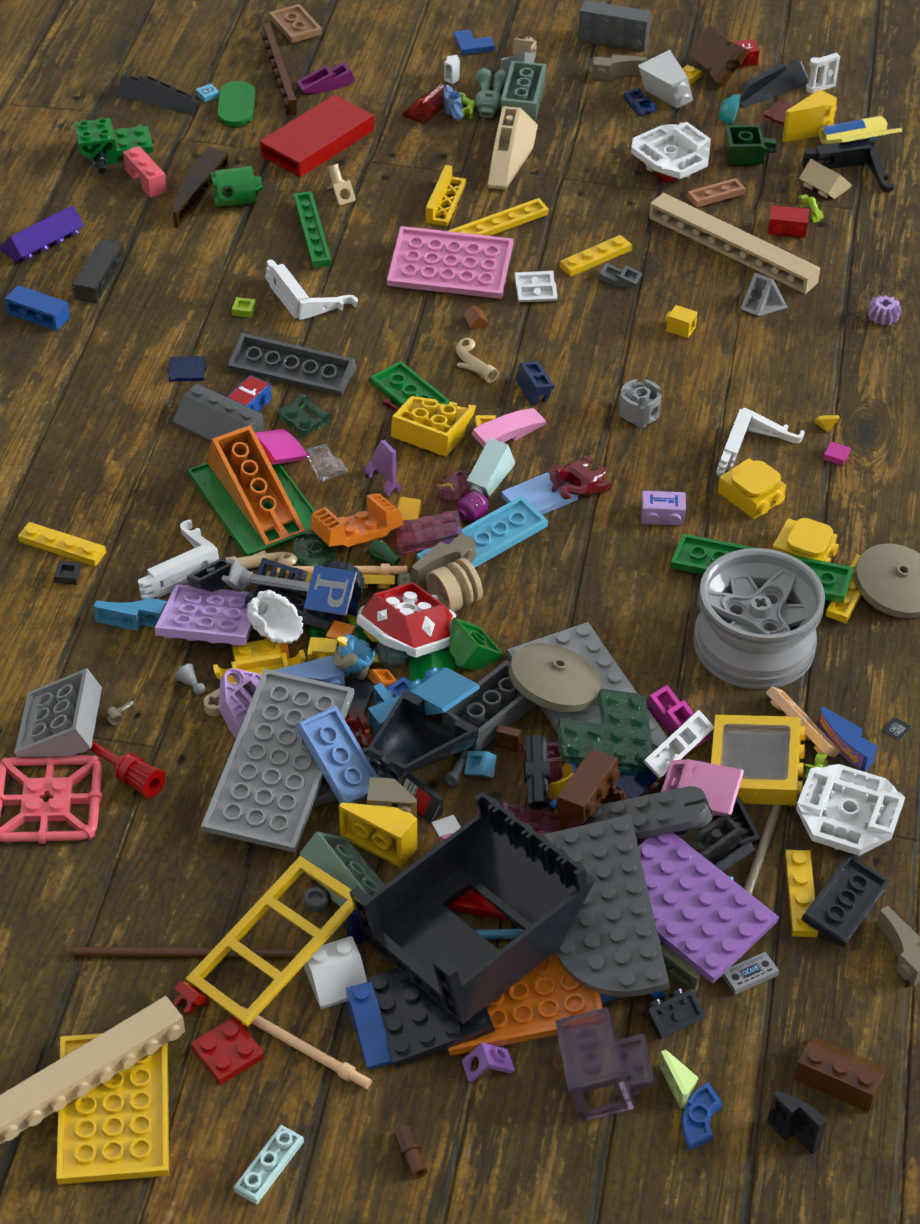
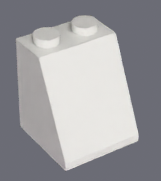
M670 50L638 65L643 86L647 92L676 108L693 101L688 77Z

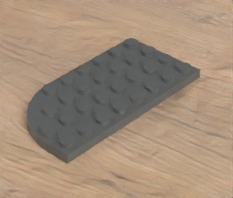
M631 814L544 834L552 845L563 849L568 857L575 862L579 861L585 867L587 874L595 879L561 947L556 950L560 963L568 974L584 987L610 996L632 997L671 989Z

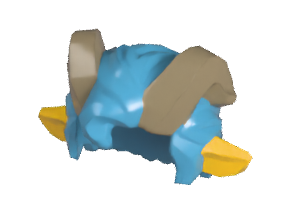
M345 634L344 636H338L336 641L339 643L337 652L333 653V664L338 669H344L349 673L356 674L357 679L364 680L371 664L379 662L378 656L375 654L376 651H372L371 648L365 646L354 635Z

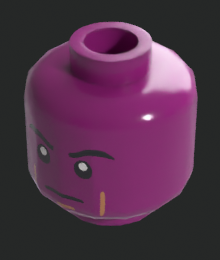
M469 492L457 502L458 517L468 523L479 520L488 512L489 503L487 498L480 492Z

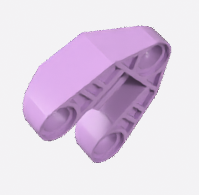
M234 668L227 670L221 677L219 710L228 729L237 738L261 675ZM228 675L235 677L236 686L229 684L227 681Z

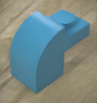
M382 683L373 686L374 702L376 705L368 708V724L375 734L378 733L401 696L394 697L393 693L387 690Z

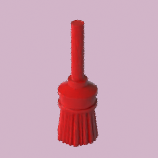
M92 740L91 749L89 750L114 765L115 777L118 780L134 787L147 799L160 793L165 785L166 772L146 764L142 758L137 757L134 753L117 756Z

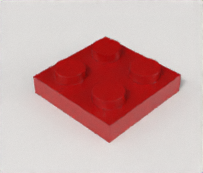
M235 1017L191 1042V1049L219 1085H222L265 1058L263 1050Z

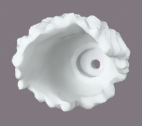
M266 590L258 592L257 597L252 598L248 603L246 611L248 621L251 622L253 629H256L261 636L270 639L271 642L277 641L279 644H290L293 641H297L300 635L303 634V623L301 622L303 617L298 616L296 607L286 597H281L280 594Z

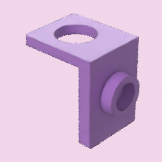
M483 1042L462 1059L468 1082L475 1081L488 1068L510 1074L515 1071L508 1049ZM475 1057H478L479 1066L473 1072L471 1063Z

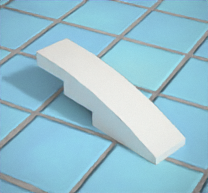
M698 710L643 762L660 779L668 772L671 760H681L714 729V726Z

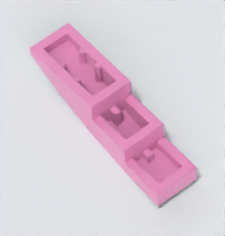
M534 408L503 415L473 429L472 435L485 447L489 438L502 443L511 438L516 441L544 426L547 421Z

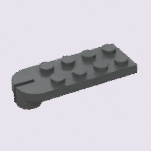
M688 786L598 805L595 813L592 816L589 815L585 821V825L631 814L636 840L691 828H704L712 820V810L704 791L698 787Z

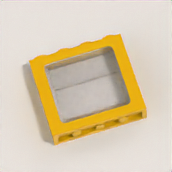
M715 715L711 764L742 769L744 771L736 798L740 797L743 804L797 805L798 796L801 795L803 790V781H799V777H802L804 774V763H800V759H804L805 745H801V741H805L806 728L801 727V717Z

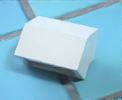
M457 55L446 56V61H444V80L454 84L459 80L460 60Z

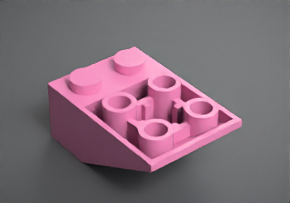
M690 759L671 760L661 792L688 786L698 787L704 791L709 801L712 816L731 815L744 771L742 769Z

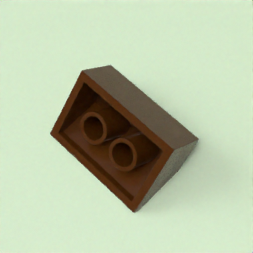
M594 749L589 751L557 796L558 830L570 829L584 824L589 815L592 816L595 813L598 802L606 797L610 785L615 783L619 777L618 758Z
M813 1037L807 1043L798 1061L794 1079L866 1112H870L889 1069L820 1038Z

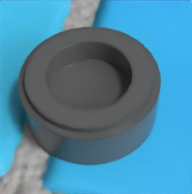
M319 887L308 889L303 896L304 907L313 913L324 911L329 904L328 893Z

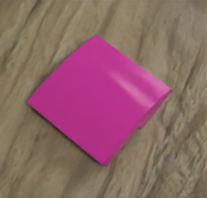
M284 429L255 433L271 465L302 461L307 457L300 443Z

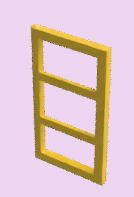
M300 856L186 977V980L248 1027L355 910L349 893L351 889ZM302 873H305L346 901L321 929L278 901ZM269 908L313 937L282 972L239 942ZM231 949L274 980L247 1010L204 980Z

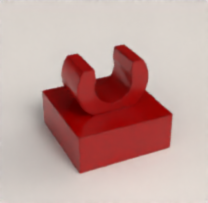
M180 980L175 987V990L181 995L175 998L174 1004L181 1007L183 1002L187 1001V1006L183 1010L187 1014H192L196 1005L205 1007L210 1000L196 987Z

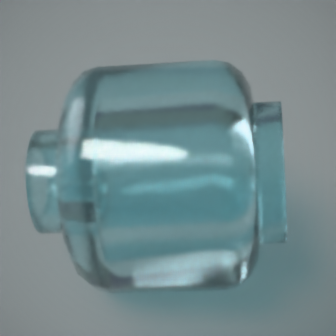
M381 642L374 649L379 659L377 664L383 669L401 668L410 656L406 654V651L395 650Z

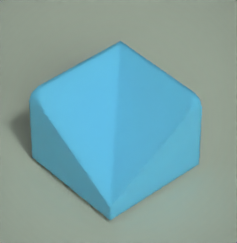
M467 751L464 775L493 778L496 755L488 751Z

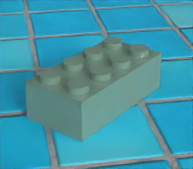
M511 61L501 98V112L503 106L521 108L536 122L546 82V64Z

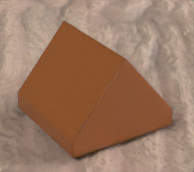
M474 304L464 315L470 330L489 326L483 311Z

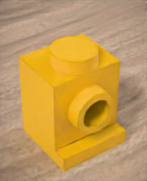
M310 637L307 660L312 661L333 655L334 652H337L338 642L336 639Z

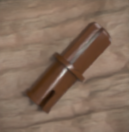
M400 1125L395 1130V1135L401 1148L400 1156L405 1159L411 1177L413 1179L421 1178L428 1172L420 1154L421 1146L416 1144L411 1128L408 1125Z

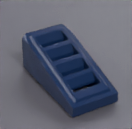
M262 558L257 575L266 576L268 566L272 565L270 577H275L277 569L281 568L278 578H285L286 571H289L287 579L294 580L296 573L295 580L305 582L308 572Z

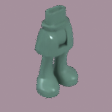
M482 68L477 72L476 79L481 86V91L475 96V100L481 117L492 118L493 114L501 107L502 96L500 93L505 87L508 76L506 71L498 70L495 73L493 91L489 90L492 84L491 71Z

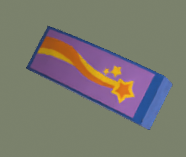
M822 707L818 719L819 728L841 750L839 754L859 770L866 772L875 761L878 746L861 737L862 728Z

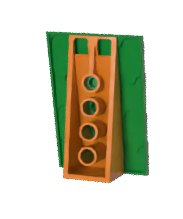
M251 425L212 438L207 463L187 470L188 475L200 494L204 496L230 537L234 539L245 556H251L263 550L274 549L284 543L292 542L305 535L315 533L310 529L312 513L315 510L281 464L271 465Z

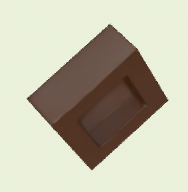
M498 724L495 746L518 752L521 745V730Z

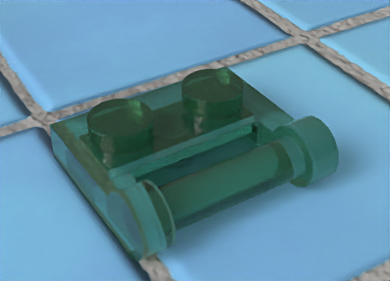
M303 393L295 401L277 411V417L302 437H306L320 429L332 419V415L328 411L320 409ZM303 407H306V408H307L308 410H310L313 414H315L318 418H317V419L313 418L310 414H308V413H307L306 411H304L302 408H303Z

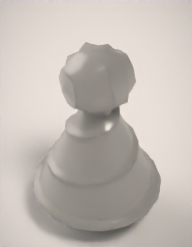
M186 664L180 666L175 674V680L192 686L195 694H203L205 686L202 683H197L193 665Z

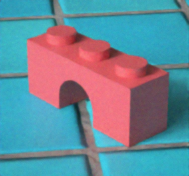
M140 146L123 151L126 172L133 179L140 177L142 189L150 198L167 192L165 173Z

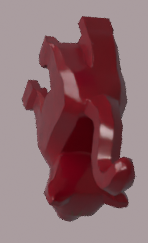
M585 455L582 461L571 462L566 466L555 465L548 469L550 480L553 483L552 492L561 487L559 494L563 499H570V494L591 495L607 492L610 490L612 482L604 481L607 469L603 466H598L596 471H590L587 468L594 460L588 455ZM565 482H569L571 484L562 486Z

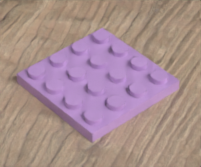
M176 584L155 626V635L163 636L164 638H184L188 641L202 640L209 643H229L234 646L246 645L253 628L251 622L248 621L246 612L248 604L245 603L246 595L250 592L226 589L210 592L196 586Z

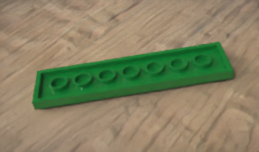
M683 533L671 560V568L703 575L706 569L721 556L733 551L754 547ZM791 555L804 562L816 573L823 585L825 600L844 603L854 574V567Z

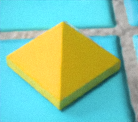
M818 416L815 419V423L828 433L839 420V416Z

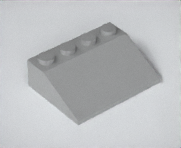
M88 668L28 692L14 752L17 757L73 756L91 749L102 687Z

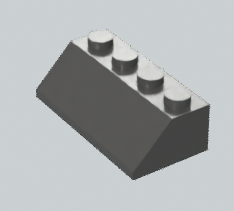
M195 384L184 394L173 419V425L208 442H211L212 438L249 425L252 426L255 433L264 432L263 414L199 384Z

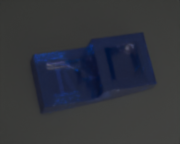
M640 87L624 92V99L638 115L642 116L656 112L657 109L649 96L645 97Z

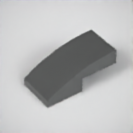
M605 263L598 279L616 286L636 287L643 273L626 265L621 270Z

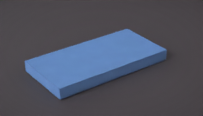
M337 706L298 722L295 725L298 733L339 803L354 804L366 798L370 777H379L371 767L369 760Z

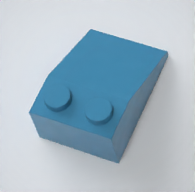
M433 667L424 673V678L421 680L415 679L406 685V691L424 700L425 715L445 713L480 689L477 683L447 667L439 669Z

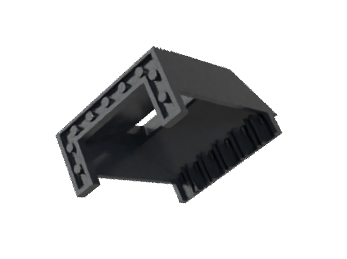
M483 792L474 797L478 815L372 896L366 894L358 886L349 892L364 940L462 1024L473 1018L474 1014L487 1007L561 947L595 882V879L587 874L585 867L579 861L575 862L563 849L552 845L546 836H540L533 830L530 824L520 821L511 810L504 809L494 797L490 798ZM469 890H474L521 927L524 932L499 951L447 907Z

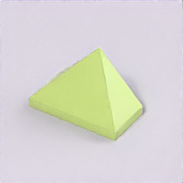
M663 1050L660 1054L659 1067L680 1109H683L695 1088L698 1077L667 1050Z

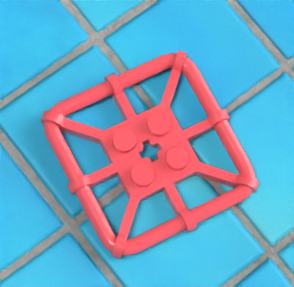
M97 755L4 757L1 759L0 818L2 806L21 805V810L18 815L0 827V841H39V844H46V841L92 839L98 826L99 804L102 802L103 797L101 792L103 770L101 758ZM47 765L46 777L28 778L14 766ZM55 765H84L69 777L53 778ZM6 772L23 785L22 795H4ZM93 772L91 791L89 793L73 794V786ZM45 797H52L48 800V802H44L43 798ZM72 804H90L88 825L83 824L71 814ZM66 821L77 831H48V822ZM25 822H40L39 832L13 831Z

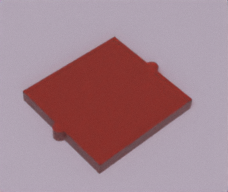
M779 100L763 113V117L784 126L786 111L794 105Z

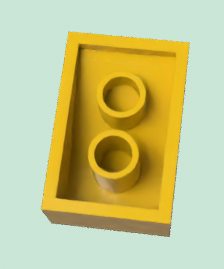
M820 89L788 109L785 116L782 141L790 142L819 136L821 126L834 124L837 98Z
M341 803L339 805L341 837L348 838L350 842L399 868H402L417 850V818L411 813L404 812L396 807Z

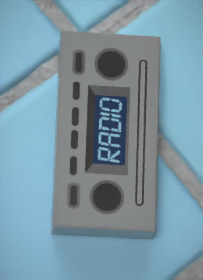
M763 952L731 966L721 976L733 994L736 995L778 976L779 970L768 954Z

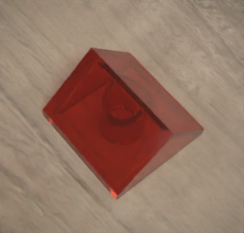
M441 83L417 99L402 113L403 117L425 125L444 108L443 84Z

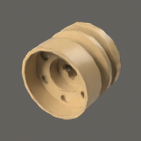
M465 558L450 562L446 567H439L428 572L426 575L429 594L437 595L438 601L453 612L460 610L463 605L469 606L474 602H478L483 597V588L479 575L470 561Z

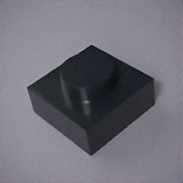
M59 561L54 575L55 583L77 585L81 572V563Z

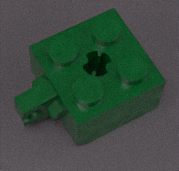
M725 125L723 144L728 165L764 164L765 154L776 152V139L763 138L761 128L758 125Z

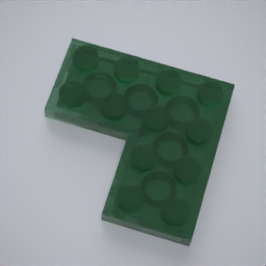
M601 688L598 698L602 724L559 719L557 728L561 761L581 764L589 751L594 749L618 758V769L653 773L643 762L653 752L645 694Z

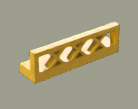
M445 165L426 206V223L447 227L466 186V179L452 177V166ZM451 183L458 184L459 186L452 187ZM453 194L454 196L448 198L446 195ZM447 204L450 206V207L445 208V209H443V208L441 207V206H444V205H447ZM442 215L445 217V219L436 218Z

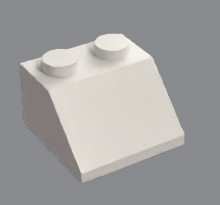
M352 936L322 945L304 965L320 1009L346 1002V987L367 982L361 956Z

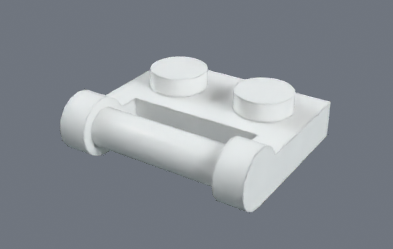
M837 53L810 59L809 83L806 85L808 93H815L820 89L825 90L836 86L840 56ZM818 67H820L818 83H816Z

